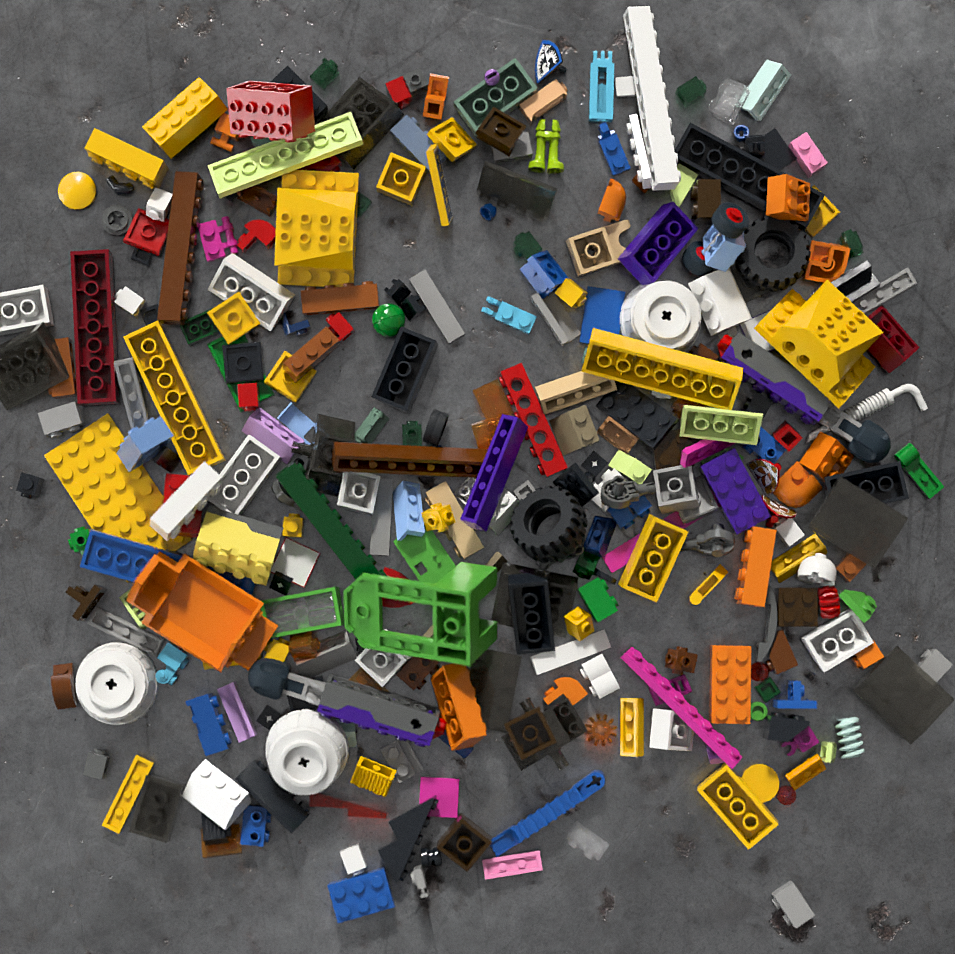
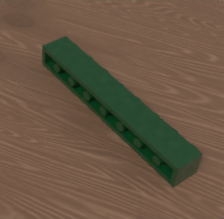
M293 461L275 475L355 580L363 573L387 576L382 569L378 571L375 567L377 562L372 555L369 554L367 556L363 551L365 546L359 539L354 540L351 536L354 532L348 524L343 525L340 519L342 517L336 509L331 510L328 506L330 501L324 493L320 495L317 492V484L312 478L307 479L304 475L307 471L300 463L296 465Z

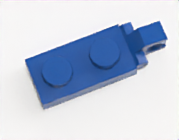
M606 122L599 124L598 128L601 133L598 136L599 145L612 176L630 170L631 167L615 131H610Z

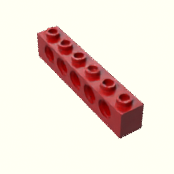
M519 363L501 371L499 381L502 387H506L509 394L506 397L509 404H514L516 412H514V415L528 426L524 438L525 440H530L532 447H529L533 458L537 457L540 463L537 467L541 476L545 475L548 478L567 470V464L523 364ZM514 382H520L522 389L514 391L511 385ZM522 399H527L530 402V406L523 409L520 407L519 402ZM533 416L537 419L538 423L535 426H530L527 424V419ZM537 434H542L545 437V442L538 444L535 442L534 437ZM549 451L552 453L553 459L545 461L542 458V454Z

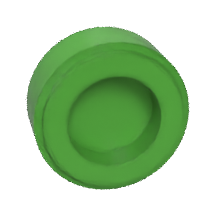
M761 702L751 703L750 718L754 721L764 720L768 713L767 707Z

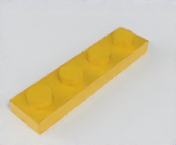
M139 755L135 756L102 826L118 834L121 833L154 762Z

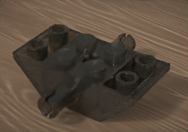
M317 414L310 445L293 441L292 446L299 449L291 448V453L307 456V472L305 476L308 480L311 478L318 486L317 492L339 497L344 472L333 471L332 458L328 459L326 453L331 450L332 454L334 442L354 443L355 422Z
M530 697L525 699L529 707L526 706L524 701L519 703L524 712L535 708ZM569 698L542 711L557 741L556 743L521 760L509 734L507 733L501 737L521 771L547 755L551 756L558 770L563 769L560 760L565 767L569 765L560 750L562 749L561 747L588 731Z

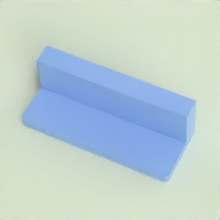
M402 481L393 491L397 541H402L407 534L422 537L425 533L424 521L421 515L423 510L420 484Z

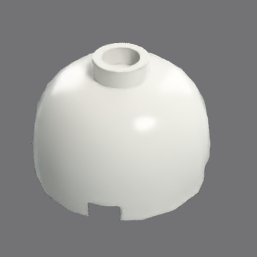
M816 553L815 556H809L801 562L797 577L798 580L807 584L814 585L815 582L820 583L822 587H830L835 585L837 570L832 561L826 558V555Z

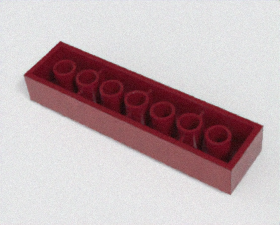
M109 249L70 251L77 404L80 406L120 404L119 382L114 366V361L118 360L113 255Z

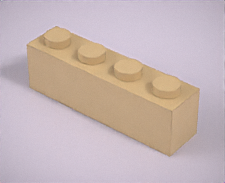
M580 371L536 386L535 389L544 414H548L615 391L617 387L615 380Z
M444 481L427 491V497L424 499L429 507L436 503H441L442 505L450 504L456 523L450 525L449 529L444 531L449 541H454L456 547L453 549L459 558L462 556L465 560L484 549L474 529L460 520L463 510L447 482Z

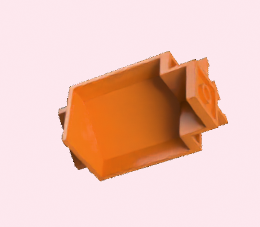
M159 552L157 555L154 554L134 581L126 599L127 602L146 613L142 624L220 673L224 667L229 668L233 661L249 671L278 627L277 624L262 615L261 608L264 604L263 602L185 553L178 562L162 552Z

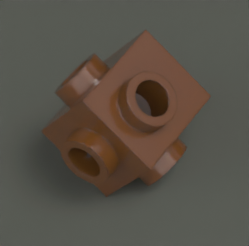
M677 646L676 650L668 648V653L665 657V668L672 669L671 673L683 675V671L694 673L698 654L687 652L688 648Z

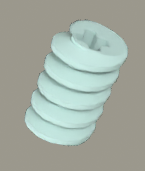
M849 717L836 720L840 721V723L835 728L842 730L837 733V736L843 737L838 743L844 744L839 751L846 753L841 756V759L862 756L860 754L865 749L858 746L862 745L863 741L857 740L862 734L856 732L861 727L854 724L859 721V718Z

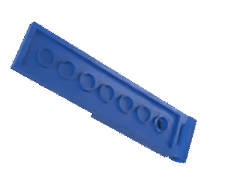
M91 529L80 567L134 582L154 554L157 555L159 552H162L176 562L184 554ZM207 566L208 569L248 594L253 595L255 583L252 582L251 578L237 579L233 576V573L227 571L225 573H217L213 567Z

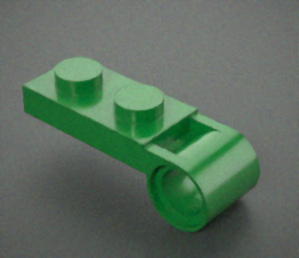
M908 443L894 454L897 462H901L904 471L927 499L932 498L944 488L943 484L920 458L918 450L911 443Z

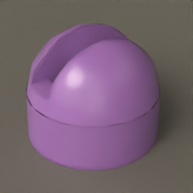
M494 69L488 70L484 76L485 82L490 86L496 85L500 80L498 71ZM494 73L496 74L495 76L491 77L490 79L487 78L488 76H490V75H492V74H494Z

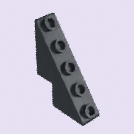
M436 795L389 821L397 839L381 847L378 852L395 883L399 882V880L404 881L408 871L405 868L408 863H412L416 853L413 852L415 845H420L423 838L421 834L423 827L427 828L431 817L428 815L431 809L435 810L439 802L436 799Z

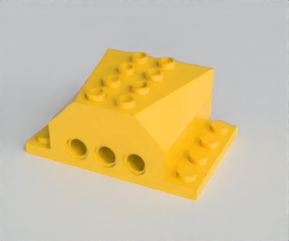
M294 170L282 175V188L277 189L274 266H278L279 284L319 287L335 285V287H343L345 283H354L359 173Z
M826 280L807 301L792 288L754 327L765 340L838 409L876 367L863 354L884 333L829 280Z

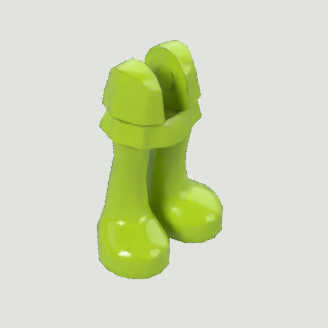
M540 119L535 135L537 138L535 160L529 162L528 170L536 173L545 172L546 142H549L547 173L564 172V164L558 161V143L561 138L558 120H553L552 131H545V119Z

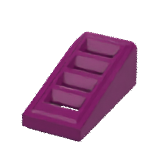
M685 674L668 680L670 684L674 683L676 691H679L683 696L692 692ZM681 680L684 691H681L677 681ZM648 688L655 706L665 703L662 699L659 700L658 695L651 688Z

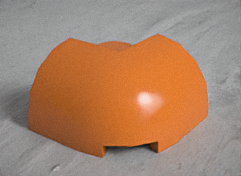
M610 178L597 213L604 216V221L610 223L612 219L620 220L627 198L625 189L616 180Z
M811 240L809 247L811 255L807 268L804 271V279L824 283L826 280L832 282L844 274L850 248L834 243Z
M796 461L779 477L778 487L772 494L787 507L798 508L808 504L823 488L818 480Z

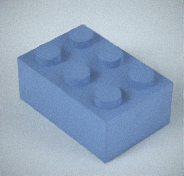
M161 416L157 419L150 418L144 423L143 427H134L128 432L129 435L123 439L124 442L119 445L120 448L116 454L128 472H131L155 458L163 445L167 446L174 435Z

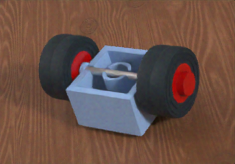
M722 203L712 216L713 225L703 236V242L694 241L684 251L682 261L685 267L693 274L702 277L711 273L714 269L726 272L735 263L740 253L744 252L746 247L744 231L749 225V217L741 207L734 203Z

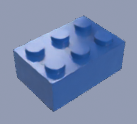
M385 867L333 881L327 885L338 923L395 907Z

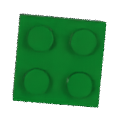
M599 577L577 589L595 623L617 612L616 607L619 606L614 596L610 597L606 590L609 587L605 580H600Z

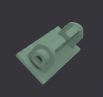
M374 407L352 438L358 443L371 444L390 418Z

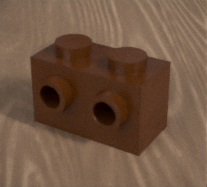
M413 656L396 676L413 691L416 688L420 690L427 682L425 680L426 676L429 673L433 675L439 669L437 664L440 661Z

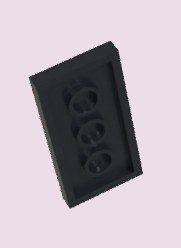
M615 381L617 390L605 394L596 404V407L655 450L678 423V418L633 385Z

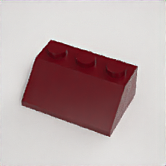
M881 305L868 318L884 333L868 348V352L890 374L917 351L919 346L887 309Z

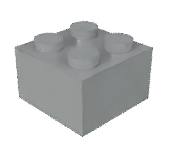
M680 465L653 470L658 506L662 514L700 507L692 465L687 468Z

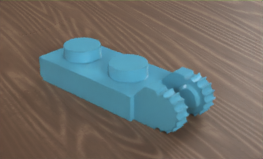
M487 297L486 301L498 306L499 309L496 313L489 308L483 307L481 312L493 317L494 320L530 334L537 316L503 301L500 302L492 297Z

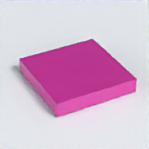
M421 776L419 804L434 795L439 800L435 810L431 809L428 816L457 818L459 778Z

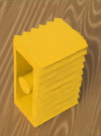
M361 756L350 782L359 788H365L376 795L386 797L397 770Z

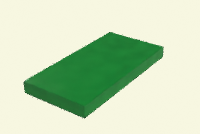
M244 334L229 345L249 342ZM222 336L207 345L225 380L222 345H228V343ZM264 380L227 384L238 408L237 384L257 383L259 385L260 403L275 396L272 388L266 385Z

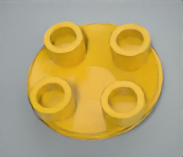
M72 172L61 180L58 187V195L62 203L68 208L83 209L95 201L96 186L92 178L87 174Z

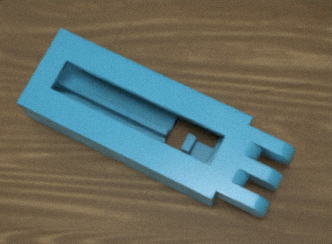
M593 51V63L590 64L589 121L612 122L614 98L612 51H608V58H605V51H601L600 58H597V51ZM598 72L599 80H604V72H606V84H598Z

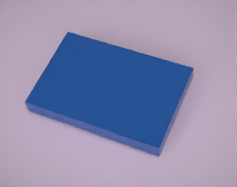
M588 286L579 343L589 344L593 328L619 335L621 325L620 312L622 311L621 308L625 298V291Z

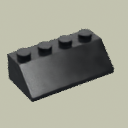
M400 327L371 397L394 409L409 414L438 347L437 341Z
M900 461L824 477L825 498L830 516L909 499Z
M529 573L508 575L517 655L555 651L548 580Z
M254 760L235 780L292 834L311 814L308 811L310 808L303 801L299 803L294 798L296 794L282 788L267 771L268 767L261 760L258 762Z

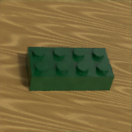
M211 309L185 320L184 325H180L189 346L220 333L207 314Z

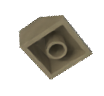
M586 405L549 420L563 456L600 441Z

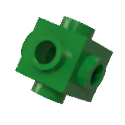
M85 526L74 529V533L70 534L71 539H68L70 549L74 550L75 553H80L82 556L91 529H86ZM80 537H83V538H84V543H83V544H80V541H79V538H80Z

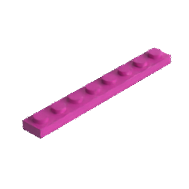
M631 647L621 658L733 769L742 758L739 751L732 747L725 737L718 733L711 723L704 719L697 709L690 705L684 699V696L679 691H676L670 685V682L656 671V668L643 658L638 650Z

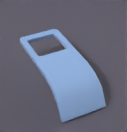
M290 403L277 417L314 451H317L329 437L293 403ZM312 427H315L324 435L315 447L304 438Z

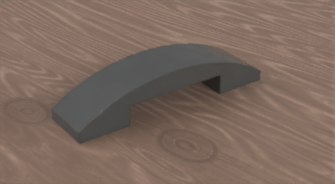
M769 584L765 604L769 605L765 641L756 643L754 660L760 662L772 645L777 627V605L773 590Z

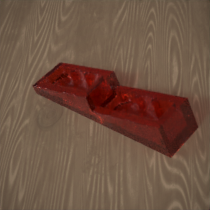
M319 792L309 795V806L348 808L347 816L387 818V812L326 793Z

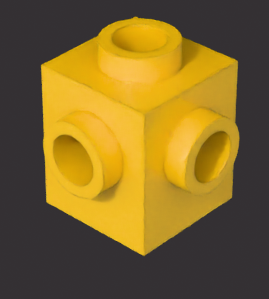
M441 503L431 505L430 509L421 513L426 531L438 530V532L448 530L450 525L456 523L450 504L442 505Z

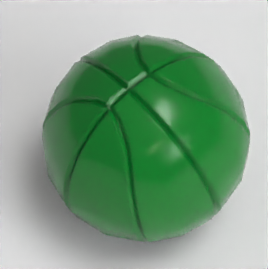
M391 303L383 304L373 313L372 325L382 336H396L400 327L405 326V314L397 305Z

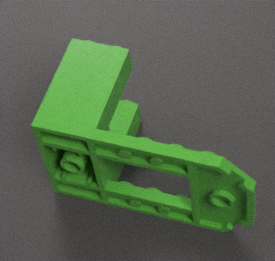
M460 562L436 584L363 573L343 591L344 627L349 633L352 632L357 637V642L362 648L471 666L497 640V621L479 618V602L497 586V567ZM382 597L433 605V638L383 630Z

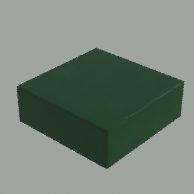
M770 676L754 687L764 703H767L781 693Z

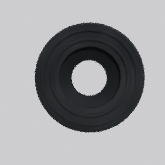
M436 409L432 411L424 432V442L438 446L449 414Z

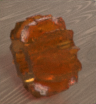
M596 714L597 721L589 717V720L593 723L592 725L585 723V726L590 728V730L584 731V734H592L587 739L589 742L596 738L594 741L595 746L598 745L599 740H601L602 746H605V739L612 743L609 735L613 737L617 735L611 732V730L617 729L616 725L610 726L614 720L611 718L606 722L607 714L603 715L602 720L600 719V714ZM598 725L606 728V731H603V735L595 731Z

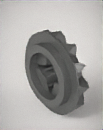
M121 205L110 206L102 215L104 229L108 233L117 236L125 234L133 220L130 211ZM113 214L118 218L123 217L120 220L121 227L117 223L112 224L115 221Z

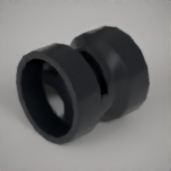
M434 847L433 850L421 848L423 868H428L430 865L442 866L441 851L437 847Z

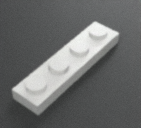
M637 114L629 115V123H626L628 135L631 134L632 139H630L631 150H635L636 154L633 155L634 165L639 167L637 171L638 182H642L643 189L651 188V174Z

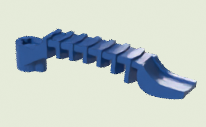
M593 770L574 784L570 790L564 791L561 796L555 797L552 802L546 803L543 808L537 809L534 814H529L525 820L521 819L517 825L510 826L492 838L490 846L495 855L498 857L513 846L521 843L525 838H529L534 832H538L544 826L546 827L551 821H555L560 815L567 813L569 809L574 808L578 803L583 802L590 795L601 789L605 784V774L601 770ZM594 775L601 777L600 784L597 782L590 784L593 781Z

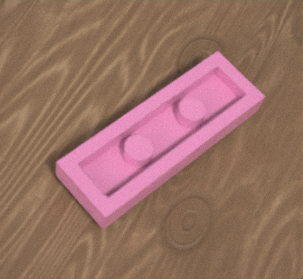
M540 850L482 859L485 880L543 870Z

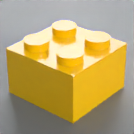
M390 153L377 183V192L412 206L427 172L426 166Z

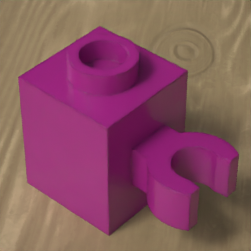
M808 726L792 738L791 742H783L781 746L790 745L791 751L786 753V755L792 756L797 748L800 752H805L818 744L819 741L810 726Z

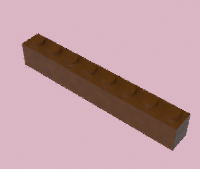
M175 171L157 320L162 324L184 325L185 320L188 319V309L186 306L191 296L189 283L193 279L191 265L195 262L193 248L197 244V235L195 234L196 227L199 226V216L197 215L198 209L201 208L202 204L200 190L202 191L204 188V181L197 172Z
M334 442L332 463L333 471L477 478L487 450Z

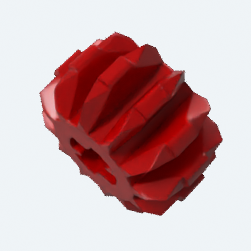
M834 586L818 588V609L823 619L839 617L840 600L837 589Z

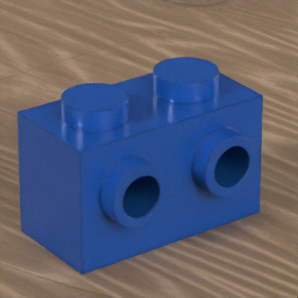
M762 427L760 428L757 445L742 444V449L749 455L752 453L757 459H764L773 464L787 450Z
M249 804L244 810L240 845L264 847L265 842H269L270 831L267 830V824L271 823L272 815L262 805Z

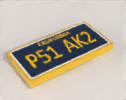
M433 144L426 151L441 226H448L453 216L438 144Z

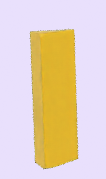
M813 534L772 560L770 570L776 580L781 583L798 572L799 566L805 558L815 556L816 553L826 555V546L816 534Z
M620 698V756H644L643 698Z

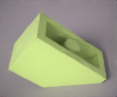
M678 163L677 169L681 173V181L675 189L669 191L672 202L680 207L697 179L698 174Z
M620 450L617 451L608 464L609 467L615 468L622 476L637 484H642L652 470L636 458Z

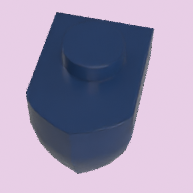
M283 313L282 326L285 336L296 334L297 336H303L308 333V330H311L308 319L290 325L286 313Z

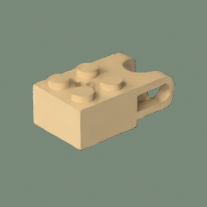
M626 219L570 237L566 240L577 277L621 263L618 257L626 248L619 243V235L630 228L629 220ZM589 248L595 251L592 256L587 252Z

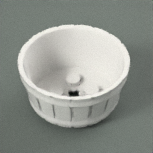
M657 279L652 284H640L628 294L622 304L620 328L622 335L625 337L687 352L699 335L702 320L698 301L689 289L675 281ZM664 310L665 312H671L670 321L661 318Z
M126 642L103 644L91 651L79 666L75 683L78 700L84 710L100 722L110 725L132 723L144 716L157 698L156 695H158L159 683L155 678L157 668H155L153 660L146 652ZM110 678H113L114 682L117 683V687H113L112 690H109V686L106 685Z
M310 709L297 710L281 717L270 729L266 740V759L272 777L282 788L298 795H312L328 788L340 776L348 761L349 743L343 728L339 726L335 719L324 717L320 712ZM301 757L309 760L307 767L298 764L301 761Z

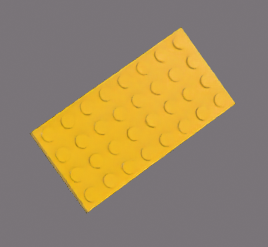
M109 413L44 455L93 530L175 552L193 541L191 537L177 536L175 539L170 538L166 541L150 526V518L162 507L163 495L143 465L128 472L116 454L120 448L119 445L124 442L123 439L125 437Z

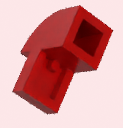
M252 220L244 225L248 233H244L238 239L239 243L237 246L243 253H246L255 241L258 240L269 249L275 243L276 228L267 221Z

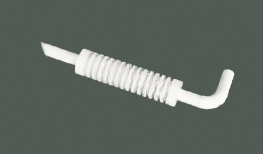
M904 384L892 391L886 388L842 412L859 422L864 417L867 418L874 414V412L876 413L888 407V405L894 404V398L906 392L914 395L921 411L928 409L916 386ZM823 426L809 433L806 443L814 440L820 431L827 433L831 430Z

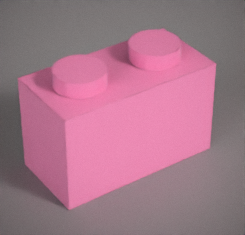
M807 132L788 145L808 178L824 169L827 165V161Z

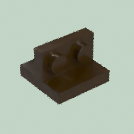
M493 107L475 134L481 141L510 157L518 139L525 131L526 125Z
M95 584L90 591L82 586H69L65 593L81 603L72 617L77 621H86L107 589Z

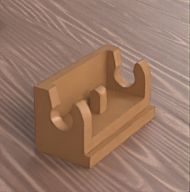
M610 416L605 419L597 430V434L626 454L629 453L639 440V438Z

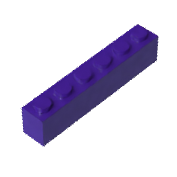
M502 414L460 518L470 528L485 532L488 530L528 429V426L518 417Z

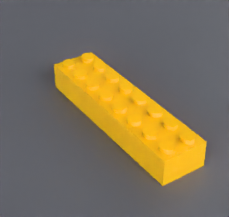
M155 321L124 336L123 338L160 416L174 435L171 440L187 474L191 476L203 462L213 467L226 461L162 324L159 321Z
M593 328L581 372L711 407L732 410L742 381L743 368Z

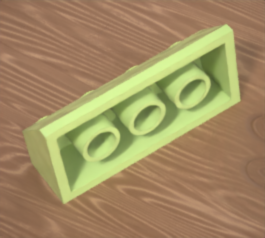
M684 405L680 422V437L757 445L763 414Z

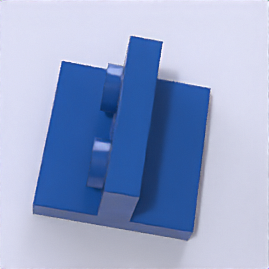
M548 250L527 259L528 262L520 269L542 299L548 297L568 278Z
M788 680V700L772 699V707L817 709V701L801 700V697H804V685H801V681Z

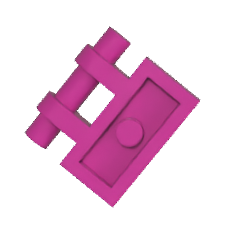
M229 216L221 218L223 225L219 227L216 220L201 223L198 226L207 262L225 258L224 250L230 249L231 254L238 253L237 239H234L232 231L234 228L233 224L230 223ZM225 232L227 241L222 243L220 233Z

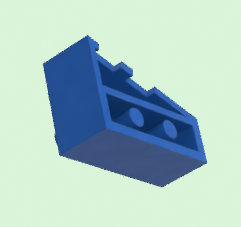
M209 693L185 701L187 707L190 706L193 714L192 721L196 724L198 737L205 755L208 756L229 749V744H232L229 733H225L223 726L226 725L223 714H219L217 707H220L217 696Z

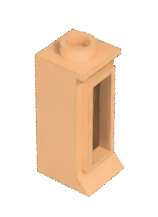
M555 79L519 104V110L531 125L533 118L536 120L562 102L563 98L566 100V92L568 90L563 82L559 83Z

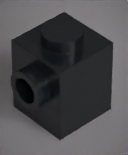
M756 391L752 398H747L743 406L745 408L744 412L763 414V421L773 400Z
M21 472L16 491L21 492L20 496L32 499V496L39 497L44 479Z

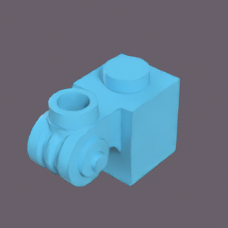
M168 642L157 657L166 664V669L156 672V680L161 684L167 683L172 686L178 678L176 673L180 669L183 670L189 663L187 659L189 654L172 642Z

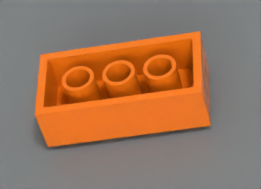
M753 526L745 531L743 542L746 543V548L742 550L740 561L743 562V567L739 569L737 580H740V586L736 588L734 596L737 604L759 608L765 607L777 530Z
M710 645L709 722L714 724H750L751 646Z
M455 663L443 665L430 679L441 717L447 722L445 730L451 751L473 747L486 736V725L480 715L481 708L475 698V688L471 685L469 669L466 665Z

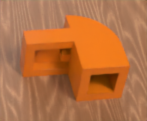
M430 74L423 117L442 119L449 77Z
M559 677L553 680L558 687L555 689L552 686L544 692L545 697L543 700L549 705L564 694L573 706L588 695V693L577 680L570 677Z

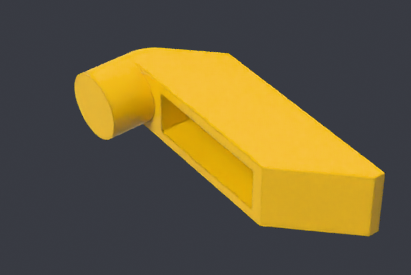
M721 564L689 596L691 604L698 605L725 577L728 571Z

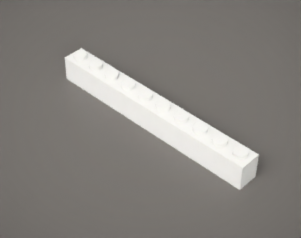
M650 6L628 7L623 18L646 156L651 174L652 191L672 190L681 181V173L677 169L678 156L674 152L675 138L671 134L672 120L668 117L669 103L665 99L666 85L662 81L663 68L659 64L660 50L656 46L657 33L653 29L654 15L650 11Z

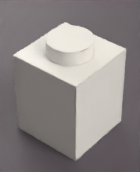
M155 187L146 204V216L164 222L171 209L172 193Z
M126 286L123 290L120 289L116 293V300L114 301L134 317H137L140 310L147 303L142 297Z
M782 517L775 523L777 526L774 530H777L776 534L786 547H790L804 536V533L792 518L786 519Z
M359 844L340 851L348 874L353 873L355 876L364 872L363 868L367 867V863Z

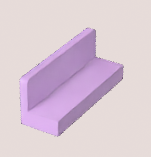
M257 408L249 416L242 429V432L246 435H251L282 458L281 461L285 464L290 462L294 453L304 443L302 438L261 408Z
M236 681L218 688V693L238 742L240 743L256 736L257 732Z

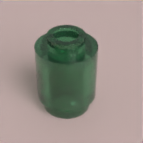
M850 229L841 233L840 243L842 246L850 248V259L864 253V247L857 231L853 232Z

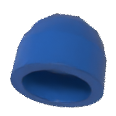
M738 125L734 129V137L739 142H743L744 136L749 135V129L745 125ZM739 131H743V137H740Z
M487 203L480 208V213L486 220H490L496 215L497 208L492 203Z

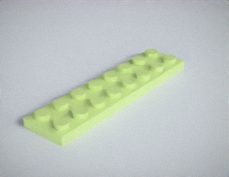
M349 112L315 125V132L308 134L306 138H297L296 142H285V139L272 141L210 164L208 168L219 198L363 145V141L352 113Z

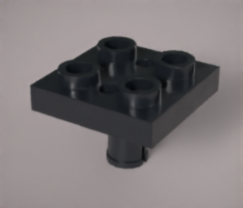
M577 463L571 465L553 481L555 486L569 491L582 507L599 494V491L592 484L595 481V476L593 475L588 478L592 472L587 471L584 474Z

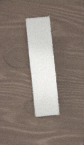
M604 629L590 634L582 641L576 639L557 646L555 651L541 652L530 657L536 675L611 648Z

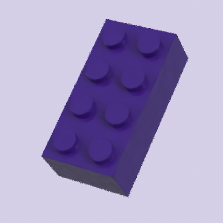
M674 202L663 204L618 257V260L642 285L652 284L659 278L698 228Z
M731 448L699 465L734 534H739L771 517L735 448Z

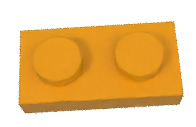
M815 754L798 767L792 769L785 776L795 791L826 770V767L819 755Z

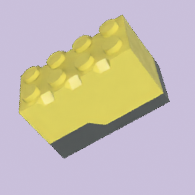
M208 506L196 540L193 559L205 567H213L217 573H225L227 571L233 573V576L237 579L247 577L251 578L255 584L266 586L278 551L283 528Z

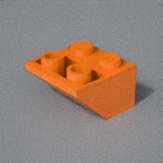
M788 174L768 177L766 215L779 220L808 221L810 183Z
M820 431L799 463L809 473L825 483L824 477L844 473L854 456L837 439Z

